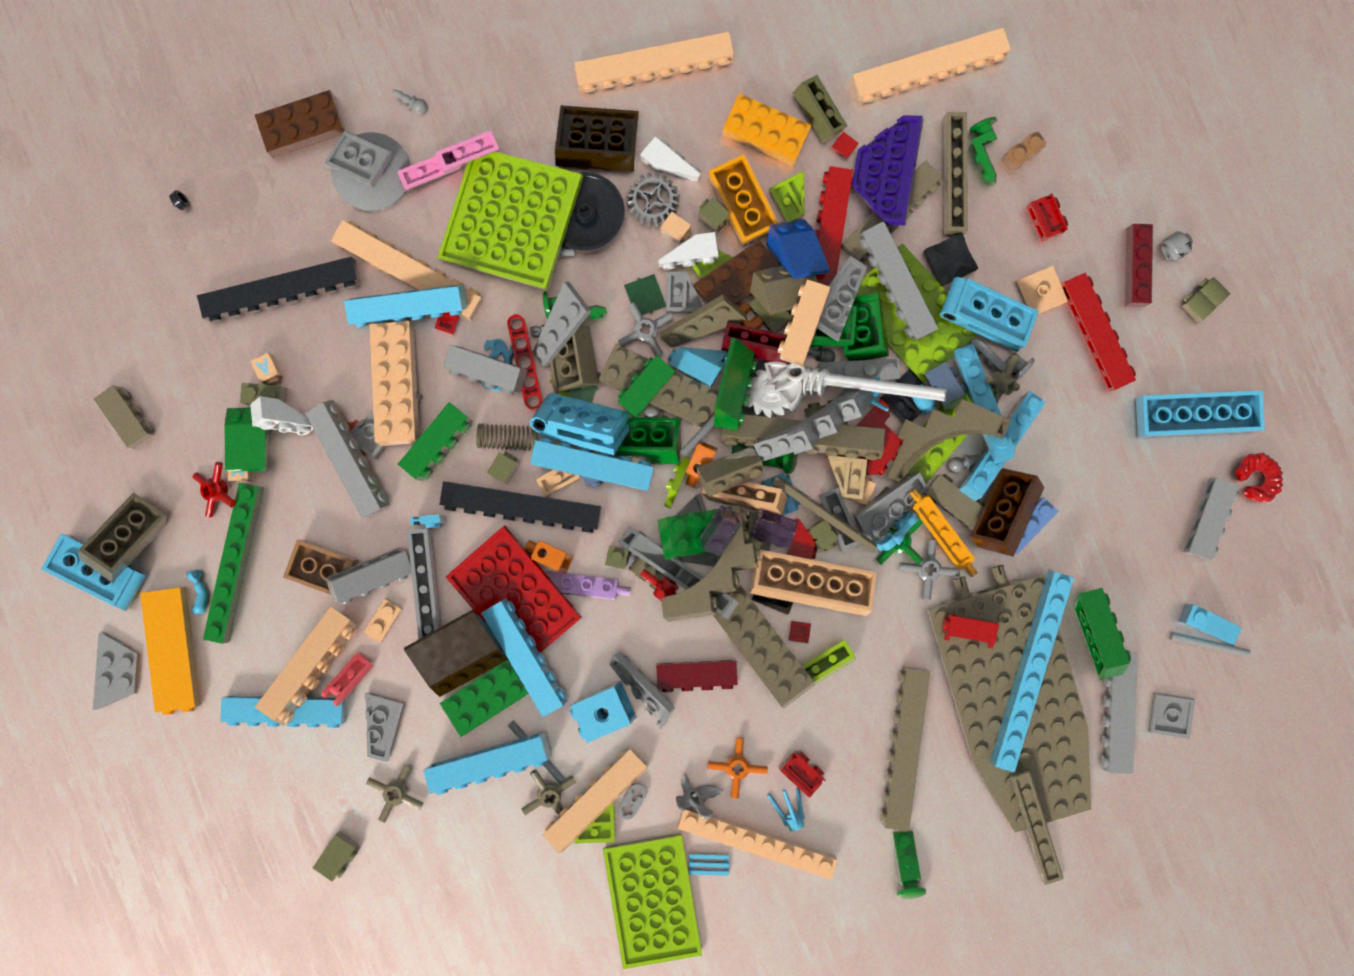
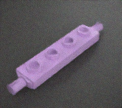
M544 571L563 594L616 600L618 594L630 596L631 587L619 586L618 579Z

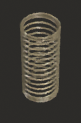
M479 423L477 426L476 445L477 448L483 447L484 449L487 446L488 449L490 447L492 449L495 447L496 449H499V447L503 449L505 447L506 450L508 448L510 450L513 448L517 450L518 448L519 451L521 449L525 451L527 448L528 451L530 449L533 451L535 440L538 441L539 433L531 427L530 446H528L529 426H527L524 448V425L522 426L521 446L519 445L520 426L518 425L515 448L516 426H513L511 446V425H509L508 444L506 447L507 426L506 424L504 425V441L502 446V425L500 424L499 444L497 447L498 425H495V441L493 446V424H491L490 444L488 446L489 424H486V441L484 445V423Z

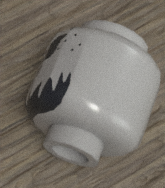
M1176 231L1163 240L1161 250L1167 259L1178 261L1192 251L1193 240L1188 233L1184 234L1181 231Z

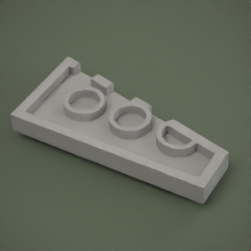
M564 282L533 349V353L543 366H549L591 313L590 308L570 282Z
M417 392V399L419 401L422 395ZM372 410V413L364 420H360L350 432L357 440L359 448L373 459H376L385 446L375 443L374 414Z
M618 652L613 656L609 665L625 685L630 684L634 697L644 702L647 707L645 711L649 716L652 714L658 720L656 725L661 729L666 725L675 707L668 698H665L654 684H651L640 670H637L631 664L628 657Z

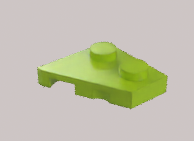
M803 171L769 188L785 222L795 221L805 215Z

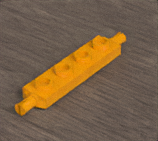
M916 488L913 491L911 490L909 494L916 501L912 508L954 565L960 570L965 568L971 577L974 574L976 575L978 571L971 564L975 559L930 496L922 497Z

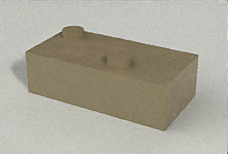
M133 492L78 550L79 560L113 583L166 526V514Z

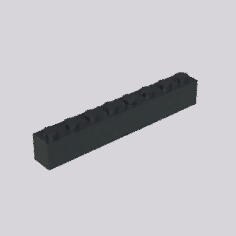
M351 256L197 295L202 319L210 321V323L222 321L221 318L223 317L236 318L241 316L243 312L256 313L263 307L275 308L280 306L279 303H295L299 301L298 298H315L318 296V293L325 292L326 294L337 292V289L342 287L351 289L356 287V284L361 283L356 260Z
M445 481L442 484L439 505L444 506V510L456 511V508H462L464 513L476 514V511L484 512L483 516L494 518L496 514L503 515V519L515 521V517L523 518V522L532 524L535 523V520L543 521L542 525L554 527V523L562 524L563 529L574 530V526L582 527V532L593 533L594 529L598 530L602 506Z

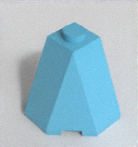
M678 347L677 351L672 350L667 360L670 361L669 366L693 380L712 387L726 362L728 352Z

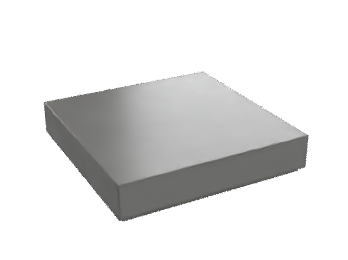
M1153 693L1148 732L1190 739L1195 699Z

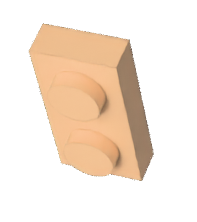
M552 470L537 478L536 481L544 496L547 497L580 479V476Z
M385 598L363 633L382 643L403 608Z

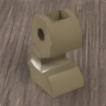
M639 557L629 567V570L644 582L649 583V586L654 590L656 587L644 579L640 573L646 569L660 581L667 577Z

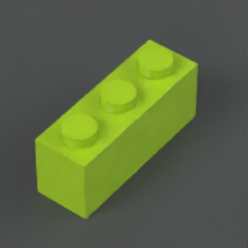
M843 640L802 667L814 683L818 684L855 661L856 657L847 642Z

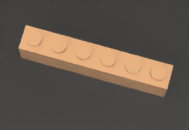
M631 749L628 752L624 750L617 757L618 761L614 765H608L602 772L604 775L599 780L597 778L588 785L590 789L585 794L581 792L573 800L575 804L570 809L566 807L559 814L560 818L555 823L552 821L545 827L544 830L546 832L543 836L558 853H563L648 769Z

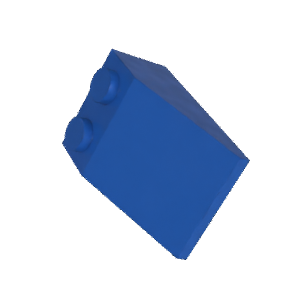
M805 219L770 225L766 245L793 279L829 273L830 269L816 233Z

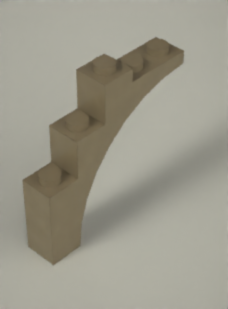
M964 399L957 405L954 417L933 409L932 414L927 419L926 427L906 419L904 424L901 425L898 438L904 441L898 448L897 456L889 468L887 477L901 482L907 477L916 462L931 448L959 435L984 434L1003 439L1011 420Z
M740 505L732 506V525L729 540L715 567L691 588L678 594L661 598L663 618L666 621L671 622L716 615L715 608H718L716 596L713 595L737 591L736 585L739 584V576L735 571L758 568V561H761L760 550L756 549L753 543H750L749 531L745 529V523H748L747 513L743 511Z

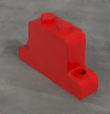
M882 399L879 401V403L889 408V406ZM875 405L856 425L885 429L882 458L877 460L867 459L866 475L868 476L876 474L881 476L888 468L886 464L891 459L895 461L898 448L902 445V440L884 423L891 416L889 414L890 408L889 411H885ZM857 457L858 459H866V457Z

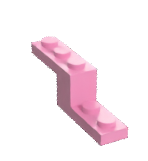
M490 130L439 150L435 153L434 157L397 171V174L406 191L460 170L463 164L499 150V147Z

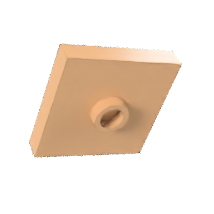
M1053 266L1015 281L1024 304L1038 310V314L1068 302Z

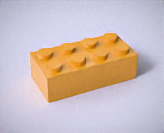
M739 93L723 127L722 135L794 167L811 125Z
M744 154L708 171V178L721 205L730 213L729 221L742 247L768 235L770 225L778 224Z

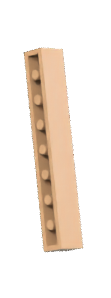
M1003 27L852 75L851 83L857 101L867 103L874 100L876 96L882 95L886 97L899 89L906 91L911 89L912 85L918 83L925 85L930 83L931 79L937 77L944 79L949 77L950 73L957 72L960 74L968 71L973 66H976V68L983 67L992 60L995 62L1002 61L1011 49Z
M724 32L574 62L579 90L592 92L595 88L599 87L608 89L614 87V84L622 83L623 85L633 83L634 80L642 79V81H648L653 79L654 76L668 77L674 72L688 73L694 68L707 69L714 64H719L720 66L727 65L730 61H733L734 53L730 33Z
M342 220L331 239V242L416 290L463 284L455 278L452 281L445 277L446 274L437 268L435 271L428 268L429 264L421 259L413 260L410 258L412 255L401 249L400 252L395 250V245L387 240H383V242L377 240V235L369 230H366V232L359 230L360 226L352 221L347 223ZM470 287L469 290L465 288L468 308L462 310L461 315L472 321L483 299L480 297V292Z
M692 809L682 811L678 822V829L830 880L838 861L835 855L715 815L709 819H704Z

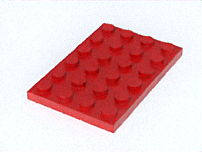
M506 526L501 527L446 576L447 580L486 624L487 622L481 614L483 611L505 598L511 601L515 606L516 615L525 623L526 632L535 640V647L539 653L582 618L536 561L531 559V555Z

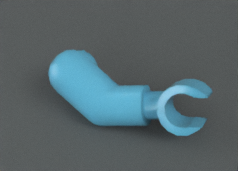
M189 571L186 575L189 580L193 581L195 585L193 587L197 593L195 604L192 606V613L199 615L206 611L209 593L204 583L200 581L201 571Z

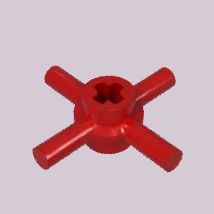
M215 462L213 476L208 480L198 472L192 476L195 481L201 484V496L203 499L208 500L205 512L206 517H213L216 501L221 500L231 508L236 505V501L227 495L228 486L226 482L221 479L222 462Z
M646 569L640 573L644 579L656 587L653 595L661 602V598L677 594L676 591L679 589V586L670 578L664 577L660 581Z

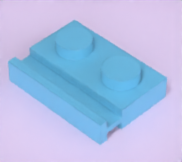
M445 515L410 517L411 525L424 524L426 528H440L442 523H446Z

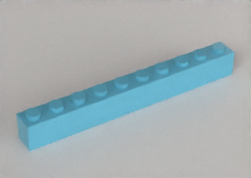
M1052 570L1047 572L990 762L997 768L1015 773L1074 577Z

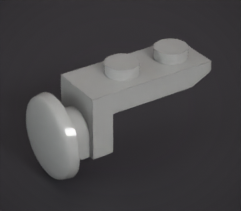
M973 338L971 343L974 345L977 354L983 353L987 357L985 361L993 369L998 367L1004 372L1010 358L1004 362L982 340ZM1014 352L1013 354L1020 358L1013 370L1016 374L1012 378L1018 380L1033 366L1035 359L1032 357L1026 362L1018 353Z

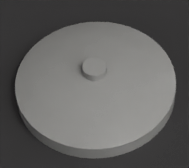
M376 132L358 134L356 136L391 151L394 155L374 188L332 169L334 186L344 201L358 210L379 212L389 209L397 204L408 191H405L397 171L411 166L409 157L402 146L387 135Z

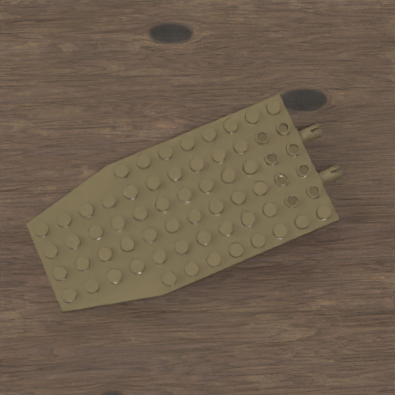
M998 565L991 568L996 581L995 586L970 593L966 577L955 578L953 582L955 583L958 596L943 601L944 604L929 608L927 611L971 760L1012 830L1016 833L1026 830L1009 777V774L1014 772L995 767L990 762L1045 578L1041 574L1024 580L1018 578L1008 581L1004 565ZM947 613L994 621L999 624L996 643L991 649L987 647L988 643L958 637L950 636L949 641H945L944 630H942L943 618H946ZM1060 629L1057 632L1015 772L1027 768L1030 770L1046 823L1091 810L1088 725Z

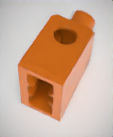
M703 441L697 444L686 470V473L689 474L686 485L693 488L697 487L699 477L695 466L696 464L705 465L712 462L718 449L717 447Z
M529 540L525 546L526 551L532 554V560L562 573H567L574 558L573 554L540 540L538 543Z

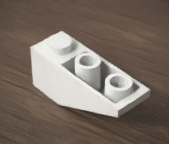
M655 136L640 153V159L655 172L697 182L701 178L699 168L693 163L689 165L684 161L685 157L678 151H672L669 148L670 145L663 138L659 140Z
M715 232L692 236L659 259V268L663 267L664 270L674 269L675 265L683 264V267L694 266L695 262L703 261V264L714 263L715 259H718Z
M260 396L250 404L252 426L261 427L263 430H279L282 433L293 432L298 435H307L313 430L306 416L279 399Z

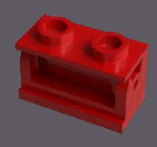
M1053 193L1032 201L1026 206L1041 242L1063 234L1068 230V221L1061 214L1059 200L1053 196Z
M794 751L779 767V770L810 798L821 786L822 781H826L823 777L825 773L817 765L813 768L808 763L810 759L802 751L799 754Z

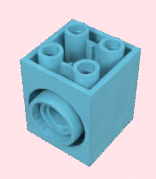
M621 681L582 697L570 706V714L574 721L577 720L580 727L578 732L581 738L585 739L586 743L626 727L637 718ZM603 708L607 709L608 714L604 712Z

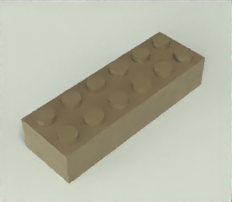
M615 343L600 375L599 382L620 392L624 388L628 390L633 384L630 381L637 372L641 374L644 371L645 367L643 365L648 358ZM675 371V374L649 405L655 406L659 410L701 429L715 413V404L719 391Z
M742 586L737 588V591L729 594L739 604L728 620L716 611V615L713 616L784 709L816 684Z

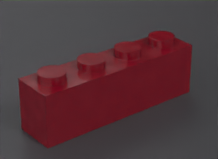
M1132 224L1126 228L1125 306L1145 307L1152 303L1153 224Z
M727 322L721 351L728 352L731 338H736L754 352V358L790 364V362L781 360V353H778L781 341H786L787 335Z
M736 660L656 663L657 688L662 689V692H674V688H682V691H694L693 687H701L702 690H714L713 686H721V689H733V685H738Z

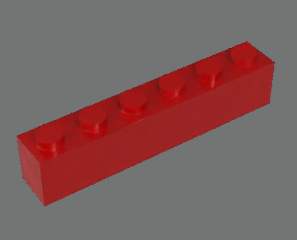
M830 166L828 172L824 171L822 183L826 184L825 191H821L819 203H823L822 211L818 210L816 222L820 223L819 229H815L817 239L830 269L829 273L818 274L816 278L818 283L829 286L837 275L853 175L852 169Z
M1085 272L1063 282L1061 286L1067 297L1069 308L1109 392L1136 381V372L1126 359L1127 353L1118 342L1119 336L1110 325V317L1101 306L1102 300L1093 289L1094 284L1091 277L1087 276Z

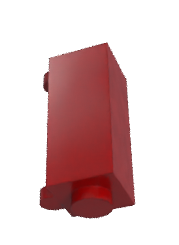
M947 613L946 618H943L942 630H944L945 641H949L950 636L986 642L988 643L987 647L991 649L996 643L999 624L994 621Z

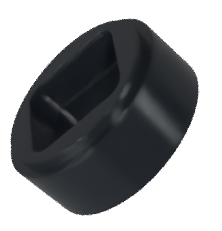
M175 190L169 195L172 205L183 211L189 206V201L182 192Z

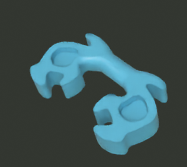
M502 339L487 340L485 342L484 350L492 349V353L489 354L490 357L498 358L502 354L504 362L512 364L514 356L512 345L508 351L507 345ZM482 381V385H483V387H484L485 389L490 388V387L484 386V381ZM496 386L495 389H494V388H490V389H492V390H494V391H500L502 388Z
M911 511L904 512V516L894 523L898 531L893 535L892 533H887L882 540L879 538L876 541L879 551H888L896 544L900 545L908 530L919 520L915 513L912 514Z

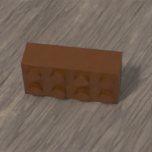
M331 90L255 114L266 152L272 158L341 136L343 131H346L336 98Z
M759 239L694 283V288L705 305L723 294L737 306L753 295L750 292L753 272L777 267L778 265Z
M1001 468L970 536L978 548L1014 557L1045 488L1037 475Z

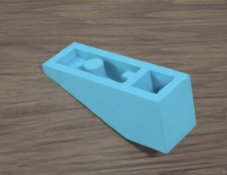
M1185 604L1178 621L1232 646L1235 645L1242 629L1234 623L1193 604Z

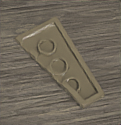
M722 294L659 332L660 339L670 347H675L724 329L727 322L738 324L746 321L747 316Z

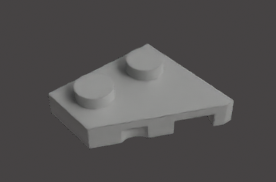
M668 271L666 312L692 313L701 308L702 304L688 272Z

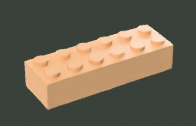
M409 321L369 324L375 443L380 446L413 444L420 437L414 326Z
M759 549L761 561H758V568H753L749 594L867 616L872 612L877 572Z
M330 606L256 704L255 708L283 726L286 723H290L295 716L294 712L298 706L301 707L306 702L307 694L310 690H314L320 682L318 679L323 673L326 674L330 670L331 662L335 657L341 655L345 643L353 639L357 632V626Z

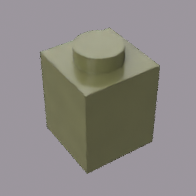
M609 545L605 565L625 569L629 550Z

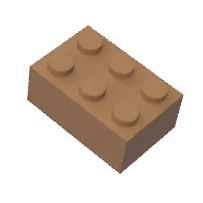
M297 540L283 578L331 595L325 578L357 565L358 559L305 540Z

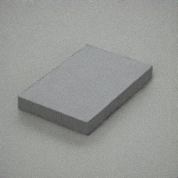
M344 130L324 164L374 188L394 154L381 146Z

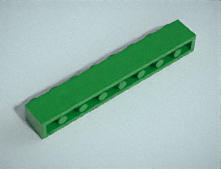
M240 482L238 484L235 497L236 505L233 507L203 640L220 644L228 643L230 640L265 487Z

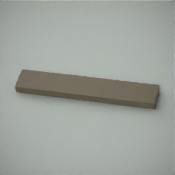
M778 476L772 482L871 553L877 548L878 545L782 477Z
M1027 768L1009 774L1044 885L1064 879L1030 770Z

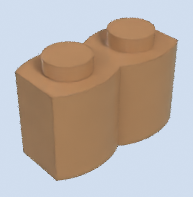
M1039 132L1031 133L1022 143L1011 147L1002 158V162L1009 171L1017 170L1027 160L1037 156L1046 146L1047 142Z

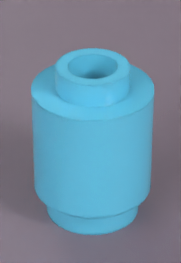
M912 397L919 412L921 411L923 415L938 408L936 400Z

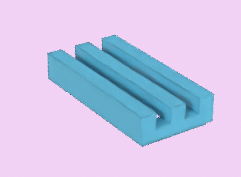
M689 853V875L729 876V854ZM693 858L725 859V863L693 862ZM693 867H723L725 870L693 869Z

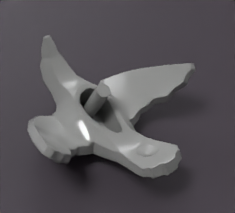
M683 774L681 786L684 795L676 796L677 806L681 811L692 809L704 819L711 818L713 811L706 808L703 803L709 798L720 795L723 789L713 786H698L694 789L691 787L686 774Z

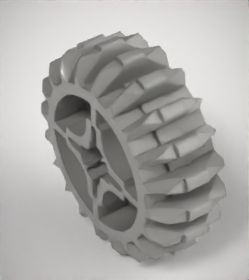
M648 173V179L641 175V182L634 180L636 187H629L632 193L627 194V198L631 199L627 201V206H633L629 209V212L635 213V220L641 217L640 224L648 220L647 225L650 227L651 221H655V226L658 227L659 220L664 223L665 217H668L670 212L677 213V209L673 206L677 207L680 205V202L676 200L680 198V195L674 193L677 191V186L671 187L673 184L672 180H669L667 183L665 182L667 178L665 175L659 179V173L655 174V178H652L651 173ZM655 185L652 191H642L647 186ZM662 188L669 195V204L665 203V200L660 197ZM638 196L642 197V200L646 202L644 211L637 204ZM654 196H656L657 202L654 201L650 205V199L648 198L652 199ZM655 208L665 209L661 213L650 214Z

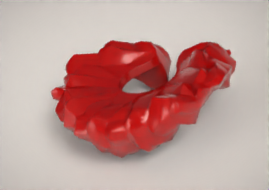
M1265 453L1249 454L1237 466L1235 476L1238 481L1242 482L1247 480L1252 472L1261 471L1265 477L1264 483L1261 486H1246L1243 494L1252 501L1270 502L1276 497V494L1282 491L1283 472L1281 467L1278 465V462L1270 458L1269 455H1265Z

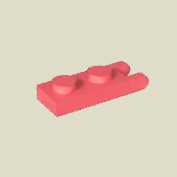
M356 653L322 691L321 695L326 698L330 693H333L337 696L333 704L336 707L339 706L373 667L372 663Z

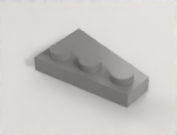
M365 693L367 757L388 762L404 703Z

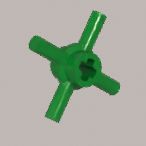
M919 518L905 534L902 541L903 544H897L890 550L884 551L876 559L877 562L882 565L894 552H905L919 565L924 559L911 547V535L923 524V521ZM890 527V531L888 533H892L893 535L898 531V529L894 530L892 527Z

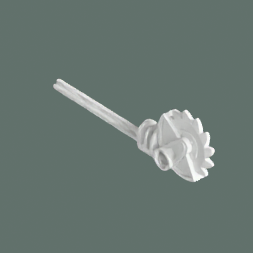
M783 362L764 363L766 371L757 370L755 372L758 377L753 378L751 390L747 389L746 395H749L747 407L754 405L756 415H759L763 410L764 414L771 418L772 412L784 415L783 409H789L793 413L801 404L803 395H808L809 391L812 397L818 392V397L823 398L827 386L939 401L946 400L947 389L830 374L828 369L820 371L819 368H815L812 370V367H802L793 363L788 365Z

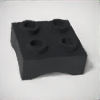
M962 232L923 251L940 287L952 282L955 277H964L978 269Z

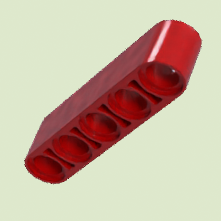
M514 314L509 317L507 326L516 366L521 367L520 363L524 358L530 359V366L525 368L528 369L525 380L529 377L535 379V384L532 387H526L524 381L522 387L524 404L531 411H537L544 400L528 327L521 315ZM515 320L522 321V326L519 329L512 328ZM525 339L526 346L522 349L517 348V341ZM531 397L539 398L537 406L532 407L529 405Z

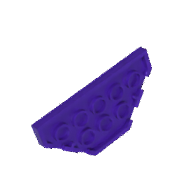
M901 116L897 119L896 124L889 129H884L874 137L875 139L868 145L864 144L858 149L852 186L886 225L906 226L924 121L923 116Z

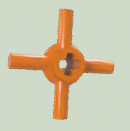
M736 737L735 756L729 758L727 763L708 761L707 769L726 771L728 776L732 778L731 798L736 799L739 798L740 780L745 778L748 773L767 774L768 766L749 765L748 761L743 757L744 738ZM736 763H740V766L743 767V769H739V772H735V769H732V767L736 766Z

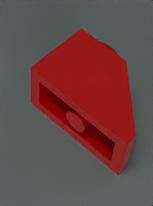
M794 518L787 555L811 560L815 559L817 547H814V540L801 520Z

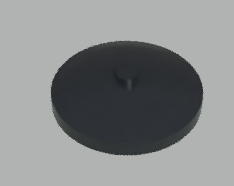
M580 172L584 177L562 245L577 252H593L606 247L618 236L625 219V207L619 190L610 180L596 173Z

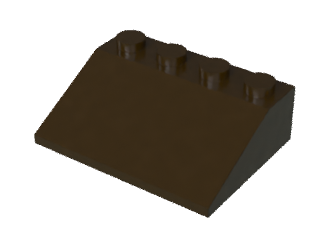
M560 105L555 143V166L634 171L639 111Z
M473 609L404 647L405 653L428 687L439 697L508 660L490 627Z

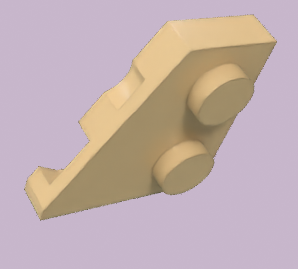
M828 456L842 497L863 500L867 459Z

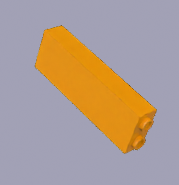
M186 587L140 593L155 713L162 712V715L175 714L174 710L182 709V713L195 711L194 707L200 706L201 702Z

